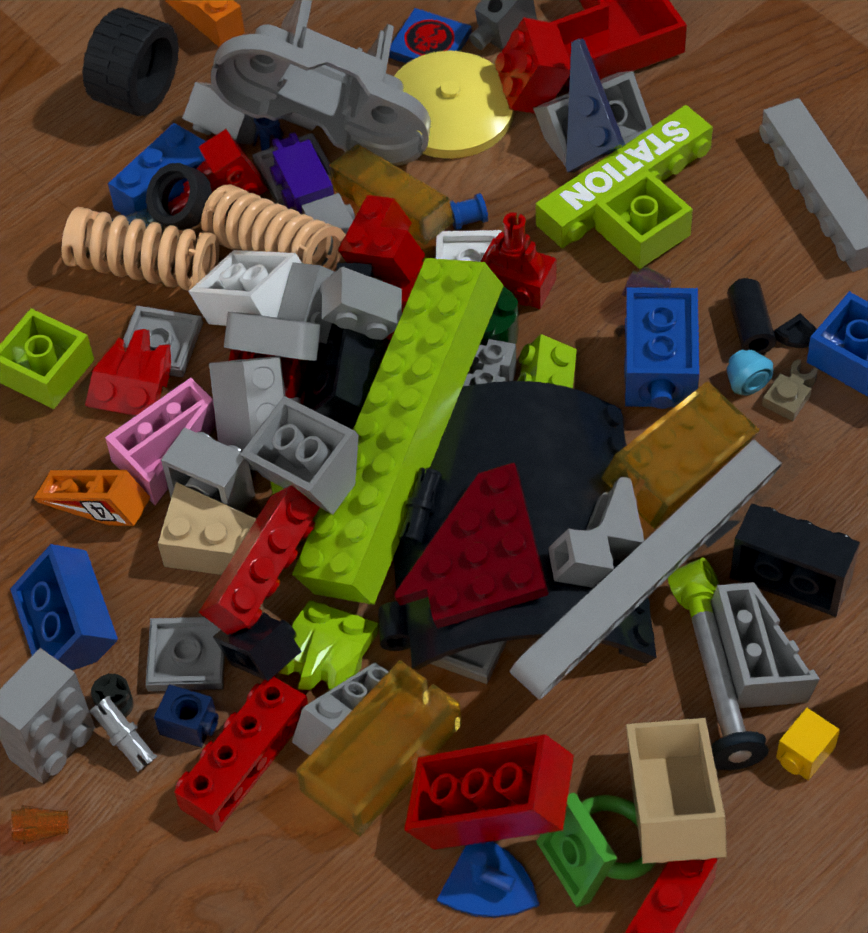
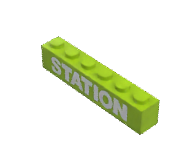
M684 105L625 144V146L614 151L536 203V226L561 248H564L573 241H578L586 232L595 227L596 203L646 170H649L662 182L671 175L680 173L686 165L695 159L705 156L711 149L713 126L690 107Z

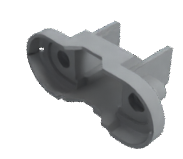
M296 0L284 18L281 28L273 25H261L255 30V34L231 38L217 50L210 77L212 87L224 103L241 113L256 119L263 117L273 121L284 119L310 131L316 125L320 126L333 145L343 149L346 156L375 166L393 167L408 164L419 158L427 148L431 128L428 111L416 98L403 92V83L398 78L386 73L394 26L387 24L383 30H380L374 44L367 53H364L362 48L358 47L355 49L308 29L307 23L312 0Z

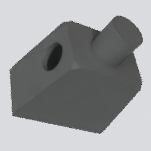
M481 0L475 8L478 28L469 35V39L480 50L484 49L489 43L503 50L510 39L511 33L516 30L523 17L537 20L534 0Z

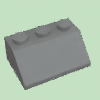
M633 71L618 72L600 80L625 144L652 127ZM569 93L533 108L544 139L565 167Z
M281 356L209 363L218 442L227 446L234 445L244 450L285 396ZM249 464L250 470H256L251 464Z
M284 396L240 455L264 478L283 488L292 485L318 507L333 515L355 486L359 435L354 430Z

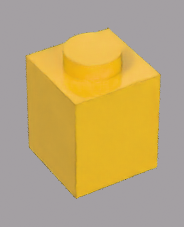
M806 708L779 740L776 759L780 761L781 765L788 772L794 775L799 774L809 781L836 748L840 729L809 708Z

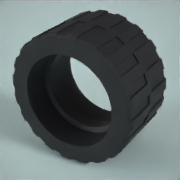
M124 8L113 9L100 20L87 44L82 68L83 85L86 88L87 95L94 101L136 116H146L157 108L171 87L178 64L179 45L177 34L174 28L166 22Z

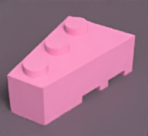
M189 378L105 437L111 461L120 470H127L151 497L149 500L154 505L158 503L168 489L161 459L184 427L196 433L204 432L209 435L216 426L213 399L192 378Z

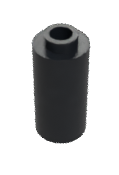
M749 278L739 279L728 288L727 296L742 350H754L759 354H764L776 345V337L763 291L758 281Z

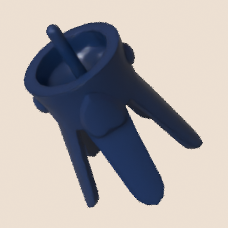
M253 117L256 131L252 146H256L258 134L260 135L261 151L270 148V135L279 140L283 139L282 136L284 137V134L280 128L279 119L273 121L265 117L257 119Z

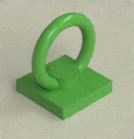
M575 792L568 794L563 831L540 834L536 841L577 908L592 901L606 876L614 879L638 878L648 873L657 863H643L642 856L630 863L615 862L617 860L615 853L590 816L600 811L616 812L627 817L637 826L635 805L627 799L612 795H598L581 802Z

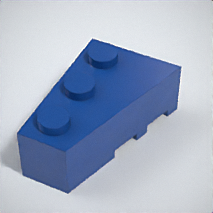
M173 123L108 183L114 210L132 221L136 218L143 221L150 219L152 216L147 209L146 193L151 178L160 168L169 163H182L197 169L205 161L199 146L206 141ZM187 178L178 181L174 185L168 202L184 192L183 188L185 187L183 183L188 181Z

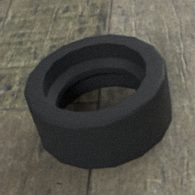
M182 163L167 164L154 174L147 187L146 204L149 214L156 222L167 227L169 225L176 226L178 230L191 229L201 222L205 203L212 194L210 182L204 173ZM187 178L190 186L189 199L185 207L178 214L172 216L168 207L170 192L178 181Z

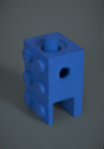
M627 287L624 358L625 407H655L657 409H666L668 407L696 408L700 374L698 288Z

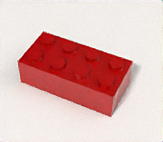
M543 734L418 757L404 831L433 850L563 831L574 755L552 738Z

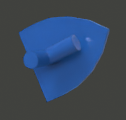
M492 841L465 846L437 898V902L447 907L479 917L497 918L517 915L539 906L533 882L523 866L506 849Z

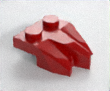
M146 329L135 330L128 347H126L124 340L118 337L105 351L92 371L85 406L136 416L160 399L162 387L167 388L171 369L170 345H159L154 351H151L150 333Z

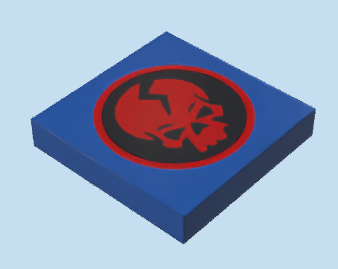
M414 8L390 46L389 58L407 64L415 58L433 52L461 51L469 39V35L472 33L471 26Z

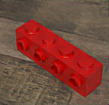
M292 485L271 495L198 613L227 635L245 627L251 628L262 614L260 606L264 599L269 598L280 584L278 576L281 571L289 567L297 557L298 551L295 548L300 540L305 539L315 527L316 522L313 521V518L320 507Z
M274 676L269 681L263 680L261 684H255L247 695L246 703L238 713L234 712L227 718L223 731L214 742H209L204 747L199 761L190 772L186 771L179 778L174 791L179 809L215 832H218L295 734L302 708L308 704L307 696Z

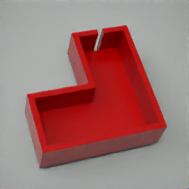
M578 0L585 10L551 22L558 25L570 62L571 42L576 39L585 40L600 80L618 72L635 71L685 53L687 24L670 0ZM570 76L565 82V86L568 89V91L570 85Z

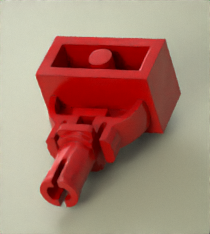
M227 129L199 146L205 161L196 170L204 173L209 180L212 193L217 188L229 184L259 196L268 190L251 160ZM188 181L183 183L185 187L183 188L184 192L168 202L169 211L172 216L178 214L185 207L189 199L190 186Z
M510 212L503 219L504 232L498 233L496 239L493 238L480 262H485L504 287L510 290L517 298L518 304L541 309L556 281V258L537 252L535 242L531 241L528 246L530 236L525 234V217L520 214L517 224V213Z

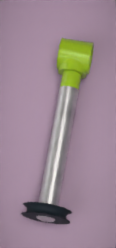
M702 557L678 568L668 577V583L677 602L690 612L723 736L711 745L715 768L720 770L743 769L762 761L768 755L769 748L765 745L766 737L764 734L745 730L711 605V599L719 582L710 563Z

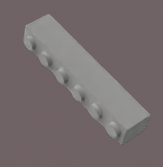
M800 98L763 110L762 125L759 127L763 142L765 144L769 143L774 151L778 165L784 166L788 172L793 188L799 189L803 195L808 211L814 213L820 221L823 234L826 237H830L835 244L839 258L842 261H846L852 272L868 267V199Z

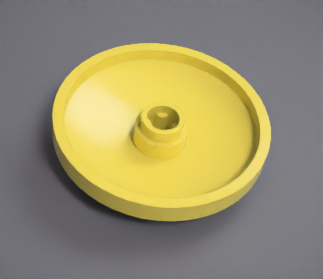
M460 51L433 52L413 59L394 75L403 83V92L416 98L429 113L431 128L428 145L423 153L425 155L454 159L479 154L499 142L511 126L514 110L509 109L495 65L480 56Z

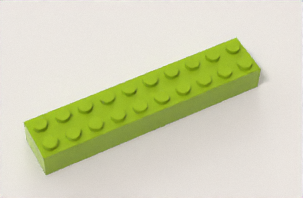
M425 258L353 429L359 435L355 486L333 515L321 508L319 509L314 521L316 522L315 527L308 535L292 573L313 594L371 605L375 604L400 542L399 534L401 533L408 509L405 507L407 498L412 496L419 468L423 467L426 469L431 466L504 286L485 262Z

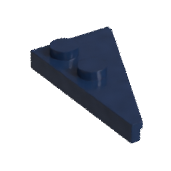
M576 39L571 42L566 170L569 173H575L625 146L584 39Z

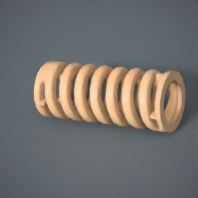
M231 184L217 188L205 203L201 217L203 233L215 234L218 237L219 244L226 248L245 251L296 253L302 263L321 265L325 258H328L323 267L335 272L337 270V263H345V259L338 252L345 233L336 226L326 224L318 219L314 220L311 216L300 214L293 209H287L286 206L278 203L274 204L271 200L261 198L254 193H248L246 190ZM233 203L231 209L229 210L227 219H226V228H225V216H226V213H227V210H228L229 206ZM331 237H332V239H333V249H332L331 255H328V252H329V249H330V245H331Z
M76 207L70 213L64 228L62 258L66 266L76 267V265H79L85 270L95 268L100 273L107 274L112 272L115 276L119 277L129 275L131 279L138 281L145 278L149 283L158 284L163 282L165 286L172 288L179 285L183 290L190 291L218 265L219 241L215 234L204 232L199 233L196 244V235L191 229H185L179 237L178 228L169 225L162 234V227L157 222H151L145 228L144 221L136 218L129 225L125 216L118 215L112 221L110 214L107 212L99 213L88 208ZM88 251H90V257H89V258H87V256H86V254H87ZM107 254V260L104 262L103 258ZM122 256H123V257H124V263L121 265V264H120V260H121V258H122ZM141 257V266L138 268L137 263ZM157 259H158V269H157V271L155 272V271H154V266H155V264H156V262H157ZM175 262V273L172 275L170 271ZM193 262V275L189 279L187 274Z

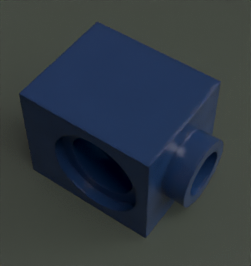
M169 684L154 715L159 735L202 748L207 736L214 734L218 725L219 715L216 713L212 697ZM196 714L191 720H182L186 715Z

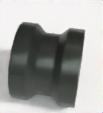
M106 674L99 677L92 685L91 696L95 705H98L107 696H110L111 700L119 697V700L113 703L125 718L131 713L134 700L125 678L118 674Z

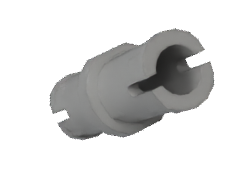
M110 696L104 698L89 711L111 738L109 742L113 747L117 746L136 768L137 773L157 757L135 731L138 727L134 722L129 723L112 702Z

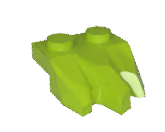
M309 600L292 625L297 635L294 640L302 652L282 668L278 674L289 675L294 671L299 672L301 677L298 689L311 690L320 680L327 682L328 689H333L360 671L362 657L377 636L379 623Z

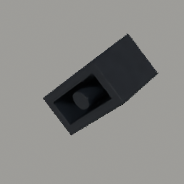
M264 612L249 629L245 627L230 635L220 630L213 636L232 666L266 681H269L302 652L294 640L297 635L291 625L283 619L279 621L271 618Z

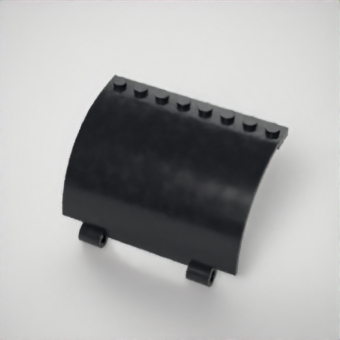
M503 381L462 387L430 466L431 469L440 472L442 478L433 503L436 506L434 515L429 517L422 545H410L400 540L394 555L396 591L478 473L515 462L549 595L438 629L433 622L428 597L404 605H399L397 601L388 602L381 605L378 609L380 646L383 649L402 651L410 648L412 669L420 670L441 658L481 645L518 639L541 638L593 589L591 587L554 581L548 547L568 529L585 531L598 498L603 493L612 490L614 483L619 478L627 477L632 480L623 426V415L620 408L583 391L550 383ZM613 560V567H614V569H615L622 561ZM646 598L601 644L618 648L619 654L644 664L656 659L655 636L652 628L649 599Z

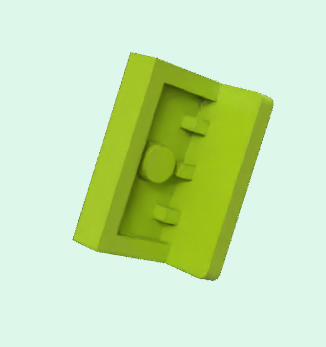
M540 334L531 344H526L520 353L519 363L522 365L520 377L517 381L542 382L573 388L577 349Z

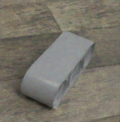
M228 312L224 348L294 359L317 360L321 324L249 313Z

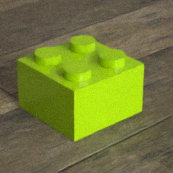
M646 170L596 203L595 230L637 268L641 269L691 235L693 209L649 170Z
M31 308L0 344V383L55 409L94 361L88 335Z

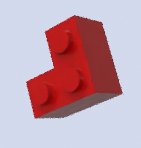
M367 195L338 248V252L347 263L372 264L374 277L409 283L414 278L425 256V253L408 231L412 222L395 198Z

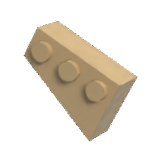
M176 482L158 541L164 567L222 575L256 521V518Z

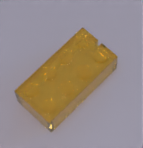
M707 381L616 453L602 479L613 488L614 483L619 478H631L634 490L642 478L645 483L636 496L638 513L655 529L754 440L760 429Z
M399 660L296 770L300 791L358 836H361L414 778L418 757L436 754L462 725L460 703L434 684L428 688L426 678Z

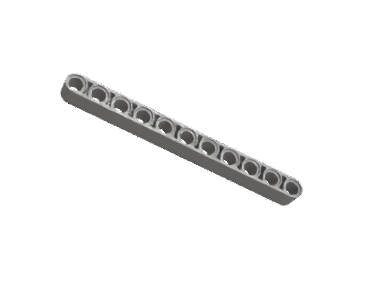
M752 440L517 660L509 673L539 700L542 699L774 476L782 463L756 440Z

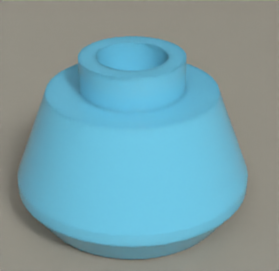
M740 350L733 354L729 359L727 367L732 391L736 394L747 396L761 390L773 376V362L754 350Z

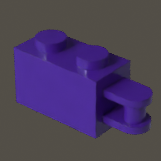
M295 132L290 133L288 138L282 140L278 138L272 139L275 151L272 152L274 166L270 167V173L275 185L281 184L283 188L281 194L287 209L292 208L302 214L301 205L334 195L333 185L310 139L300 142Z

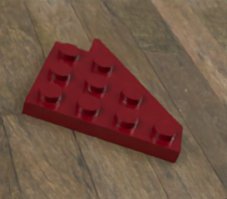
M515 462L478 473L394 593L399 605L428 597L433 622L437 629L549 595Z

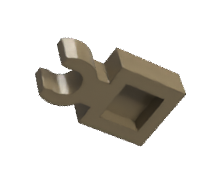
M799 359L792 363L789 377L781 373L764 395L762 401L763 407L791 421L795 420L810 398L812 390L810 387L815 384L818 368L816 367L809 374L799 373L802 362Z

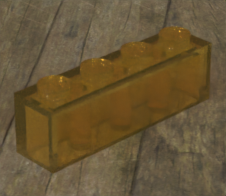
M359 144L353 146L329 165L333 189L340 196H346L356 202L359 207H361L367 195L395 198L412 222L408 231L414 239L424 245L454 223L450 201L447 196Z

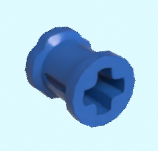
M477 193L474 195V198L455 203L453 200L447 202L449 216L455 231L460 230L462 225L472 222H488V212L481 193Z

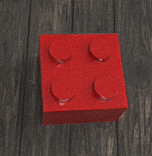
M523 17L516 30L511 33L510 39L502 52L497 55L495 68L510 110L535 114L533 108L554 100L569 78L570 60L556 23Z

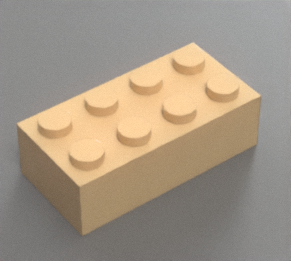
M706 718L626 724L628 763L643 863H666L669 861L707 860L710 858L727 857L725 813Z

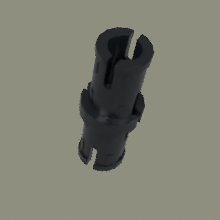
M419 468L412 496L407 498L405 507L408 509L401 533L399 534V539L404 543L416 544L417 546L422 545L427 522L430 515H434L436 506L433 503L442 478V474L434 469Z

